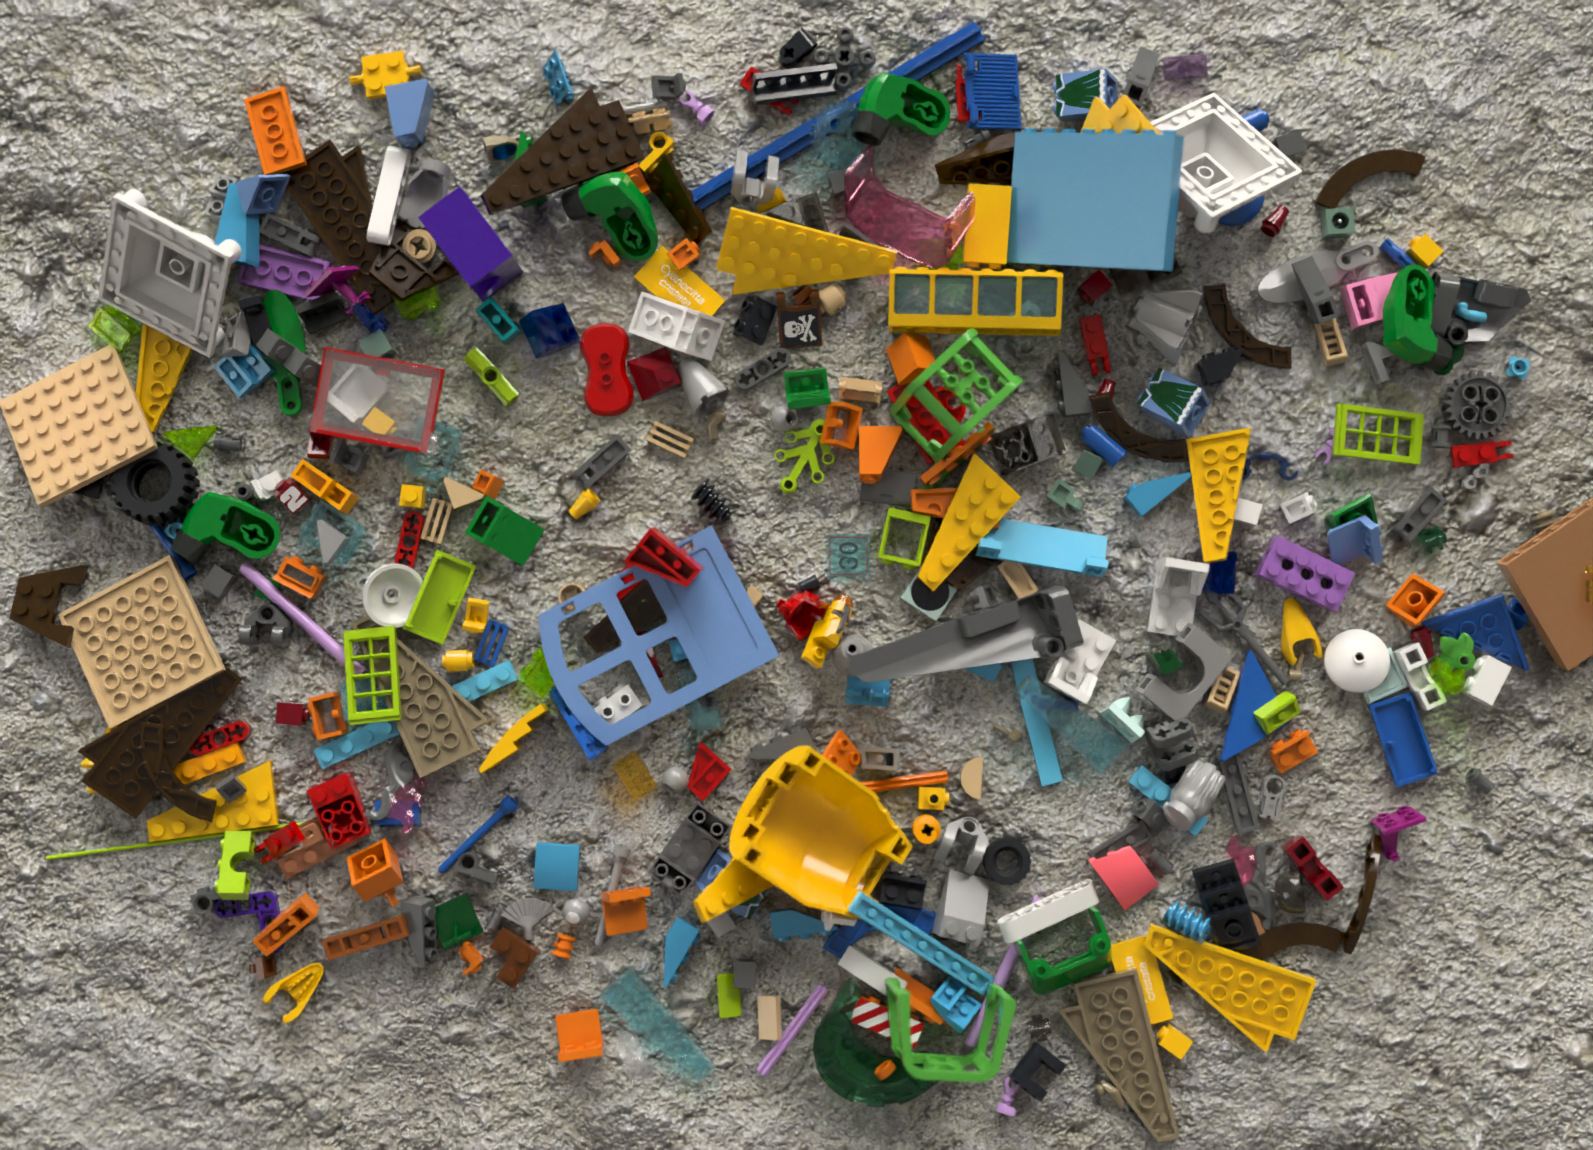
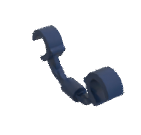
M1259 452V454L1251 455L1249 459L1246 458L1245 475L1242 477V480L1248 478L1250 473H1252L1249 466L1251 465V460L1257 458L1259 460H1271V458L1278 460L1281 467L1278 470V474L1287 481L1296 478L1298 471H1295L1289 477L1285 474V468L1291 463H1288L1284 458L1281 459L1277 454Z

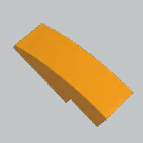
M303 458L290 475L317 496L347 515L359 499L356 494Z

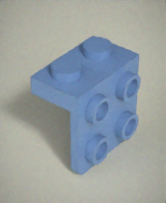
M1364 515L1330 529L1327 532L1331 561L1341 565L1365 555L1375 565L1383 562L1382 552L1384 549L1380 542L1381 529L1379 525Z

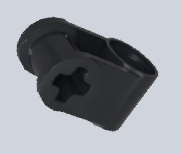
M804 28L798 30L780 49L779 63L785 69L795 67L818 45ZM785 54L787 56L792 55V59L790 57L785 58Z

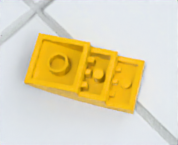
M546 703L539 704L524 715L502 736L479 768L480 773L489 771L523 749L519 740L535 731L536 728L532 722L550 711Z

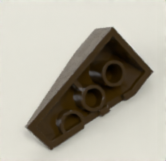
M1015 132L996 136L935 164L940 184L966 185L968 182H978L987 185V183L1011 185Z

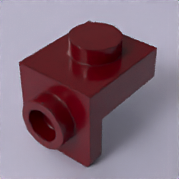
M309 425L308 458L330 459L334 437L310 432L312 425Z

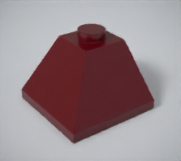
M666 346L627 362L642 401L682 386Z

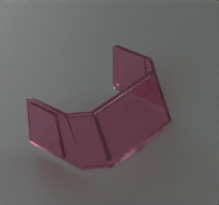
M872 144L866 147L844 172L845 216L857 230L879 246L896 250L898 255L920 266L924 265L928 268H934L949 264L975 218L976 198L974 197V192L970 191L946 219L886 190L874 175V145Z

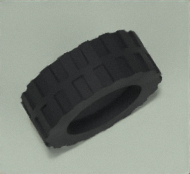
M1000 837L990 842V845L986 847L983 855V866L987 875L996 883L1009 886L1019 883L1022 879H1025L1026 874L1030 871V853L1027 847L1019 840L1010 837ZM1005 850L1012 851L1017 857L1016 867L1009 872L1000 870L996 864L998 854Z

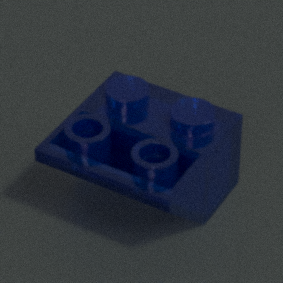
M564 303L532 310L519 320L536 359L553 355L581 341Z

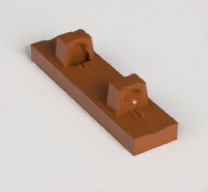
M403 914L324 938L322 943L329 961L407 937L410 933ZM381 927H384V930H385V933H386V936H385V937H384V935H383V932H382V928H381Z

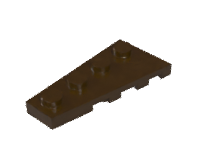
M669 153L664 156L645 181L690 239L698 246L712 233V230L700 207L695 206L693 202L694 196L690 189H686L682 181L683 175L680 169L676 170L672 162L674 158Z

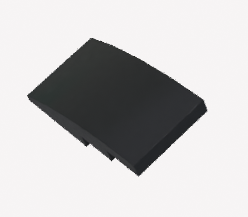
M1234 858L1193 869L1192 873L1206 916L1211 919L1210 926L1215 944L1235 952L1261 945L1259 933Z

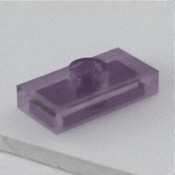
M1206 54L1164 57V80L1207 77Z

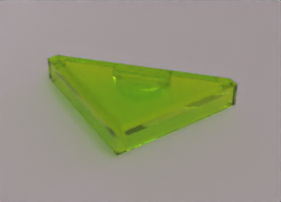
M214 424L164 431L162 434L191 457L196 458L219 427Z

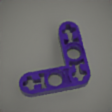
M272 891L249 894V900L252 903L250 910H243L241 908L242 900L234 902V900L220 899L215 903L214 912L220 918L258 913L260 930L262 931L267 927L265 924L266 918L268 916L276 918L280 914V907L277 895ZM266 895L268 899H272L269 907H267L266 903L257 905V901L265 899ZM223 902L227 906L235 904L236 907L227 910L226 914L224 910H220V906L224 904ZM285 942L271 954L280 952L283 949Z

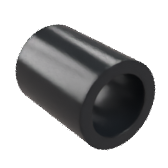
M816 575L798 583L802 593L804 591L812 593L822 588Z

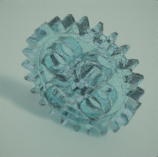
M843 100L842 103L834 101V106L826 104L827 110H819L822 116H814L818 121L817 124H810V126L815 128L814 132H809V135L814 136V139L809 143L816 145L812 152H819L816 159H824L823 165L827 166L830 164V169H836L837 167L838 170L852 167V165L860 167L859 161L866 162L864 155L871 156L872 154L868 149L869 147L875 148V146L863 144L855 138L826 137V133L852 134L853 130L850 125L855 120L859 106L856 107V102L848 104V100ZM832 119H835L837 122L834 130L830 125ZM832 140L835 142V149L833 151L829 148ZM851 142H854L855 144V150L853 152L849 150V145Z

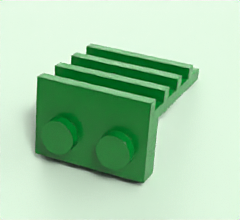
M826 367L784 372L788 409L831 404Z

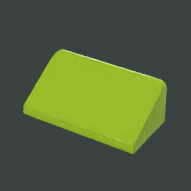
M1284 691L1254 711L1255 718L1267 735L1301 713L1296 696L1288 691Z
M734 972L718 973L719 1019L741 1016L740 988H734Z

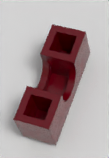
M1296 835L1281 847L1321 899L1329 901L1344 888L1335 875L1320 862L1316 856L1317 853L1304 836Z

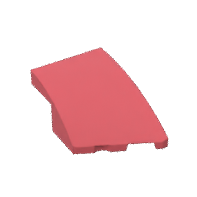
M1130 845L1118 851L1108 852L1105 857L1099 859L1092 857L1088 860L1124 910L1128 909L1159 885Z

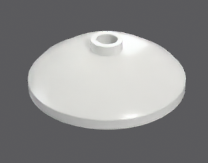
M387 564L376 569L366 580L362 591V602L366 613L374 622L381 626H395L396 628L404 626L423 582L422 578L415 570L403 564ZM392 590V596L388 597L387 592Z
M1351 629L1339 633L1330 641L1324 654V666L1327 675L1338 687L1349 692L1362 693L1376 688L1384 681L1390 668V655L1386 645L1379 637L1366 630ZM1360 654L1363 660L1358 661L1355 655Z

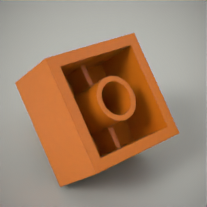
M386 838L347 857L352 886L364 902L383 895L384 898L387 897L391 907L399 904L395 896V888L403 883L397 853Z

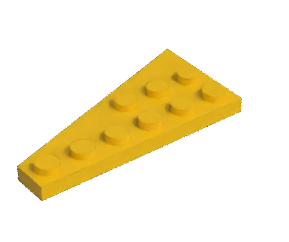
M143 323L136 395L151 432L156 433L193 349Z
M1251 427L1186 439L1205 564L1227 560Z
M973 453L932 546L917 575L932 591L979 543L980 538L983 539L1021 498L975 453Z
M268 761L237 776L246 786L247 792L231 803H228L216 791V787L201 794L207 798L217 800L212 822L193 817L177 807L147 820L149 842L279 825L272 761Z
M733 857L725 869L719 872L717 878L696 898L693 905L701 922L704 923L771 888L774 884Z

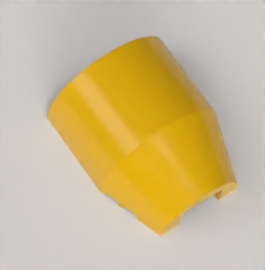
M799 746L786 752L762 774L745 798L736 816L730 835V852L735 859L803 905L857 919L861 918L851 913L847 908L858 891L869 896L890 861L902 865L913 846L900 827L889 816L890 813L880 803L876 793L810 746Z

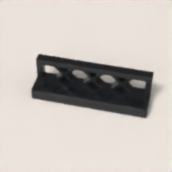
M833 63L754 73L750 85L754 104L761 105L836 95L838 90L834 77L837 65Z

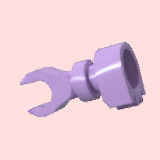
M685 91L691 99L685 102L679 98L682 106L691 108L693 113L697 115L698 123L705 126L712 119L715 111L708 105L704 107V104L697 102L692 92Z
M1334 427L1329 431L1332 439H1328L1327 445L1315 453V459L1320 453L1326 454V459L1322 464L1328 463L1331 459Z
M1007 1077L1004 1081L1005 1095L1002 1094L1001 1097L1003 1102L997 1103L996 1111L1015 1117L1016 1110L1010 1105L1011 1102L1014 1103V1093L1020 1086L1016 1084L1013 1088H1010L1008 1085L1010 1078Z

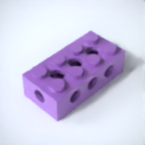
M1278 535L1271 538L1254 576L1328 612L1338 611L1355 575L1354 572ZM1283 559L1288 562L1287 570L1282 568L1281 563ZM1302 569L1307 571L1308 576L1306 580L1301 576ZM1322 578L1327 582L1325 589L1320 584Z

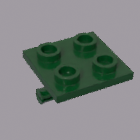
M467 892L435 907L437 935L445 951L456 946L459 948L463 946L464 942L474 939V936L484 932Z

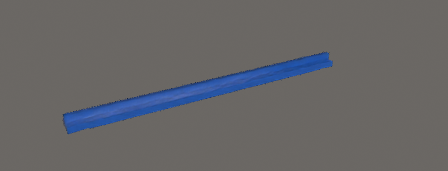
M972 22L888 73L910 78L918 82L984 42L985 38L981 34V28L977 27L975 22ZM866 86L747 157L745 178L756 179L765 174L768 156L779 157L780 165L853 121L858 112L860 99ZM734 166L691 191L696 207H700L701 211L731 194Z

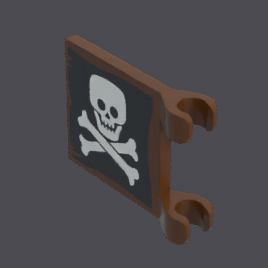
M818 289L810 290V305L786 306L784 291L776 292L780 348L822 346Z

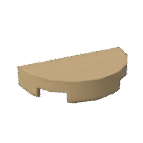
M975 757L962 768L960 780L963 789L968 795L981 800L983 757Z

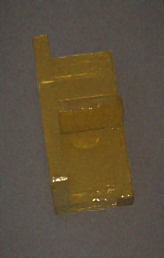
M632 751L612 764L634 801L657 787V783L636 751Z

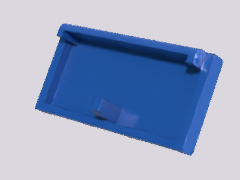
M1410 692L1369 704L1368 708L1372 715L1395 787L1438 774L1413 696H1411Z

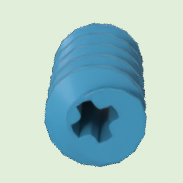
M1180 901L1171 905L1166 911L1162 923L1168 922L1169 927H1175L1178 932L1183 930V935L1189 936L1191 934L1192 940L1198 939L1199 944H1203L1211 930V919L1207 918L1203 922V914L1201 913L1194 917V909L1187 913V905L1180 909Z

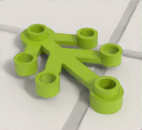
M817 419L812 422L809 429L798 432L789 431L785 434V441L788 444H794L799 439L811 438L807 445L785 451L779 449L775 452L774 458L779 463L784 462L786 459L800 456L789 477L783 478L780 482V488L783 493L792 494L796 491V480L808 460L812 471V481L819 484L824 480V474L820 471L814 449L817 443H820L822 433L816 431V428L818 426L823 427L825 420ZM789 434H794L795 440L789 441L787 439V436ZM820 443L823 452L822 462L825 465L833 464L835 457L831 453L829 445ZM779 452L784 453V459H777V454ZM830 455L832 456V461L826 462L824 457ZM814 474H821L822 479L820 481L814 480ZM785 482H792V488H785Z

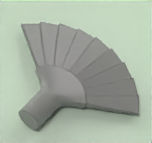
M522 898L514 901L504 909L501 916L524 928V940H532L533 926L551 912L553 908L537 898Z

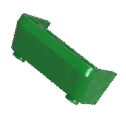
M1092 906L1087 910L1097 934L1093 935L1089 940L1090 950L1050 966L1046 960L1041 958L1030 961L1021 940L1013 942L1029 985L1036 994H1047L1104 970L1110 965L1112 960L1111 941L1100 912Z

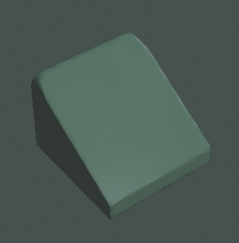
M1083 450L1073 470L1093 479L1103 459Z

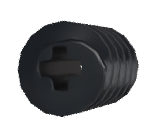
M708 478L694 490L691 499H699L697 502L698 507L705 505L702 510L704 513L711 511L708 518H716L714 525L717 526L726 522L737 510L729 511L732 504L724 505L727 498H718L721 491L713 492L715 484L707 486L710 480Z

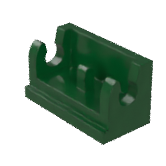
M1171 649L1167 650L1168 653L1165 650H1161V654L1157 652L1146 655L1157 676H1166L1184 666L1182 662H1179Z

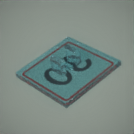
M827 534V577H870V534Z

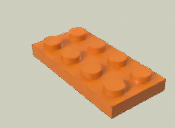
M282 86L244 99L264 175L281 174L307 165L287 89Z

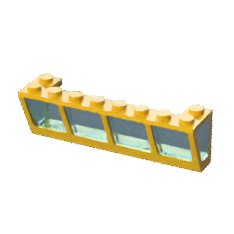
M905 267L890 269L889 332L964 334L973 327L980 335L1060 336L1063 273H1058L1056 270L1037 272L1032 269L1025 270L1024 272H1015L1013 269H1004L1002 271L982 269L980 271H972L969 268L929 270L925 267H919L916 270H910Z

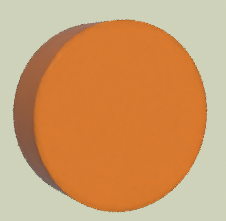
M886 1060L875 1069L874 1074L879 1080H883L896 1069V1065L892 1060Z

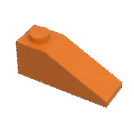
M306 892L303 893L263 929L252 942L267 957L313 920L320 907Z

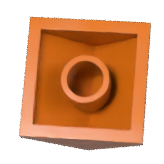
M904 332L886 348L899 386L913 382L935 361L927 336Z
M1412 573L1385 606L1409 627H1418L1446 593Z

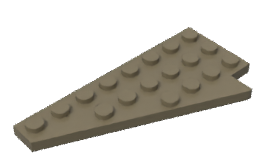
M369 616L351 624L353 630L384 627L374 622ZM397 638L402 716L401 720L395 721V724L419 777L423 779L480 751L472 731L490 721ZM388 639L372 640L373 654L389 652ZM368 641L359 642L364 654L369 655ZM389 657L374 659V673L390 671ZM391 676L375 678L381 691L391 690ZM384 695L383 697L388 708L392 709V695Z
M1137 968L1073 982L1078 1004L1059 1008L1062 1017L1158 1142L1180 1138Z

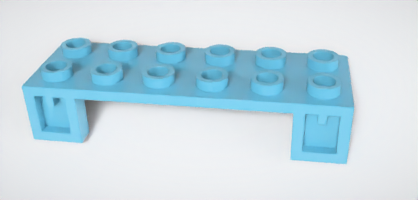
M1002 518L999 520V529H991L983 539L980 538L976 550V556L1103 577L1108 569L1109 561L1105 560L1106 536Z

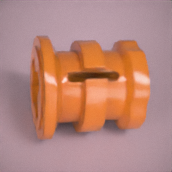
M558 933V941H555L554 944L556 948L554 951H551V954L571 959L570 950L573 951L574 946H572V943L576 938Z

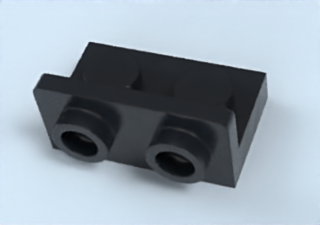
M898 872L885 873L882 879L879 903L921 911L927 881L922 880V877L916 875L904 877Z

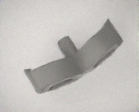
M1489 464L1477 465V468L1472 470V474L1467 475L1465 480L1461 481V487L1463 489L1475 488L1477 484L1476 478L1487 476Z

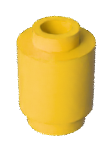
M468 650L447 651L446 655L442 656L443 668H447V672H464L474 669V653L468 652Z

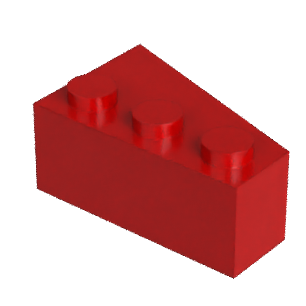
M656 527L648 530L623 561L686 587L690 586L704 570L702 565Z

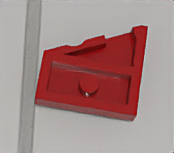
M701 741L698 745L687 787L704 801L732 769Z

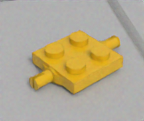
M396 51L361 57L362 75L350 76L349 79L351 86L364 84L368 100L386 97L385 86L409 82L410 76L422 75L421 65L408 68L404 51Z

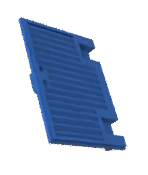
M963 53V61L967 62L964 79L966 111H970V120L967 121L968 129L1022 130L1017 55ZM975 61H977L978 71L975 69ZM978 111H980L981 121L978 118Z

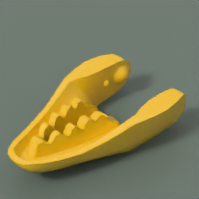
M1294 598L1286 599L1283 605L1281 649L1284 658L1291 666L1296 665L1297 658L1294 655L1292 646L1297 641L1312 639L1314 656L1318 659L1322 658L1320 639L1307 614Z
M318 962L312 963L283 978L267 990L262 1002L264 1004L271 1003L272 998L280 990H285L295 999L297 1006L289 1014L283 1016L282 1022L286 1024L292 1021L302 1012L323 975L324 967Z

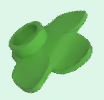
M1463 632L1458 640L1447 636L1440 637L1439 644L1442 654L1437 655L1433 659L1436 665L1445 670L1457 668L1462 671L1469 670L1474 666L1475 656L1472 653L1474 642L1468 634ZM1462 657L1468 658V662L1466 664H1462L1460 662V659Z

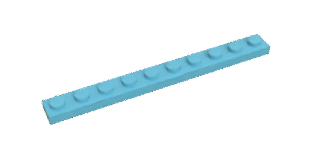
M507 660L452 687L466 700L471 702L518 680V676L511 661ZM395 721L371 723L314 749L321 768L325 769L400 733Z

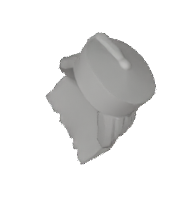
M434 159L418 161L416 165L418 171L409 178L407 190L398 211V216L416 229L419 227L425 229V226L418 217L448 195V178L451 168L447 164Z
M1199 760L1190 763L1178 783L1172 789L1170 801L1165 802L1163 805L1166 819L1175 828L1181 831H1189L1193 823L1200 820L1210 810L1226 780L1225 776L1221 775L1220 771L1216 770V766L1210 763H1203Z

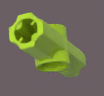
M478 347L466 354L464 358L466 363L506 407L517 400L520 396L519 392ZM490 372L497 373V378L493 382L487 381V375Z

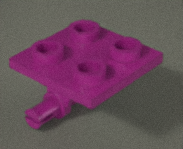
M344 265L325 269L322 273L323 276L309 285L310 288L304 293L305 297H314L338 290L351 303L344 310L348 316H352L355 311L361 310L364 307V303L370 299V295L366 291H363L357 297L347 282L358 270L357 266Z
M1411 806L1399 807L1395 812L1382 813L1377 815L1375 819L1370 820L1371 824L1378 829L1382 842L1381 852L1386 859L1394 862L1400 858L1397 853L1398 831L1427 821L1425 816Z

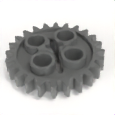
M1483 370L1478 371L1477 375L1474 371L1469 372L1468 376L1465 373L1460 375L1461 380L1456 378L1453 380L1455 385L1451 384L1448 386L1451 392L1444 394L1448 400L1442 402V404L1448 406V409L1444 410L1443 413H1449L1450 415L1446 421L1452 420L1451 429L1458 427L1457 434L1465 432V438H1469L1472 435L1473 440L1479 439L1480 436L1484 440L1488 438V435L1490 437L1496 436L1495 431H1503L1501 425L1506 426L1509 424L1505 418L1513 416L1508 412V410L1514 408V406L1508 403L1514 398L1507 397L1511 389H1503L1506 382L1499 384V376L1491 379L1492 372L1487 373L1485 376ZM1465 389H1469L1471 391V399H1468L1465 396ZM1487 390L1493 394L1492 401L1486 397ZM1475 402L1481 405L1480 409L1479 406H1475ZM1464 410L1469 411L1471 416L1469 420L1464 418ZM1485 412L1491 414L1492 419L1490 422L1485 419Z

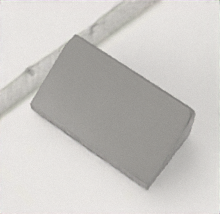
M242 312L228 318L222 353L224 357L248 355L251 334L245 315Z

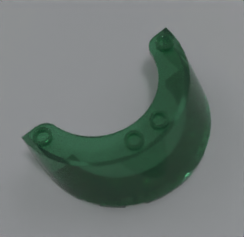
M850 977L835 995L815 1032L813 1056L821 1078L841 1097L851 1102L855 1100L866 1103L869 1107H885L886 1104L894 1103L901 1105L919 1097L938 1083L939 1080H922L913 1077L907 1072L900 1058L876 1053L867 1048L858 1039L852 1025V1014L858 1000L861 998L862 989ZM923 1050V1051H918V1052H916V1053H929V1052ZM892 1060L896 1065V1069L887 1078L879 1080L874 1074L875 1069L884 1061ZM913 1063L916 1067L924 1069V1064Z

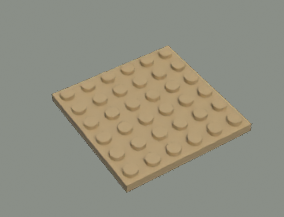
M114 343L0 400L1 409L36 502L41 508L158 449L118 348Z
M171 555L58 614L62 625L74 627L71 645L109 729L121 726L157 704L191 689L226 670L176 561Z

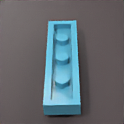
M1140 765L1128 780L1132 786L1147 798L1156 802L1162 809L1165 802L1170 801L1172 789L1143 765ZM1203 816L1200 820L1193 823L1189 832L1196 836L1209 819Z

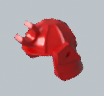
M808 591L797 593L788 598L787 601L780 598L776 604V607H779L778 612L783 614V618L786 621L785 628L792 633L794 632L795 637L799 641H803L810 636L814 623L823 620L829 608V603L819 601V596Z

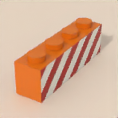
M850 986L849 989L843 988L835 1007L834 1015L890 1038L887 1005L880 1003L881 999L876 996L869 995V997L861 995V991ZM910 1011L911 1047L915 1048L923 1029L924 1021L921 1020L919 1014Z

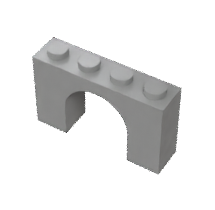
M1187 623L1175 640L1195 658L1197 671L1193 681L1184 689L1171 690L1156 676L1148 673L1135 689L1173 722L1189 717L1192 708L1201 702L1203 694L1216 683V678L1228 668L1230 660L1233 658L1201 629L1190 623Z

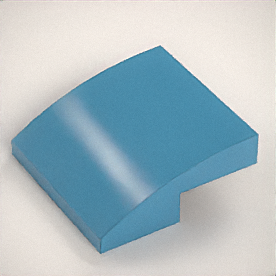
M250 340L248 355L223 356L214 366L238 398H242L254 390L275 371L274 367L252 340Z
M537 842L534 888L577 891L580 845Z
M949 975L930 1001L940 1016L954 1030L961 1034L982 1004L965 992L968 986Z

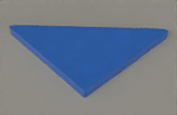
M1502 593L1422 622L1423 626H1427L1440 634L1457 640L1465 632L1472 638L1474 642L1473 648L1518 666L1525 671L1530 670Z
M1252 650L1247 651L1245 654L1246 659L1241 670L1237 694L1231 709V718L1226 729L1222 754L1219 757L1220 762L1227 760L1269 736L1255 718L1254 711L1277 696ZM1286 722L1285 724L1274 730L1272 733L1290 724L1291 722Z
M556 687L549 691L588 759L592 761L604 754L609 749V746L603 744L580 723L566 705Z

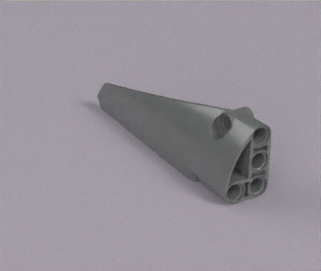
M1052 586L1019 599H1010L851 656L846 671L864 683L1018 660L1047 656L1058 657L1062 652L1083 645V637L1069 591L1064 586ZM1051 642L1053 647L1052 650L1049 652L1048 644Z

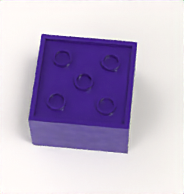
M461 186L418 217L482 302L523 273L513 255Z

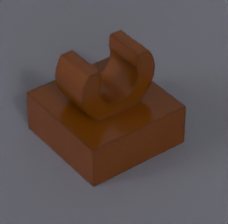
M802 285L788 298L795 305H800L801 303L803 305H810L811 298L809 296L812 288L809 285Z
M270 954L267 957L265 955L254 958L255 964L249 965V972L257 973V980L277 975L274 954Z

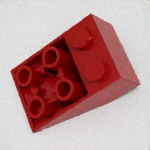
M352 772L344 773L306 790L331 850L372 833L368 818L365 815L366 811Z

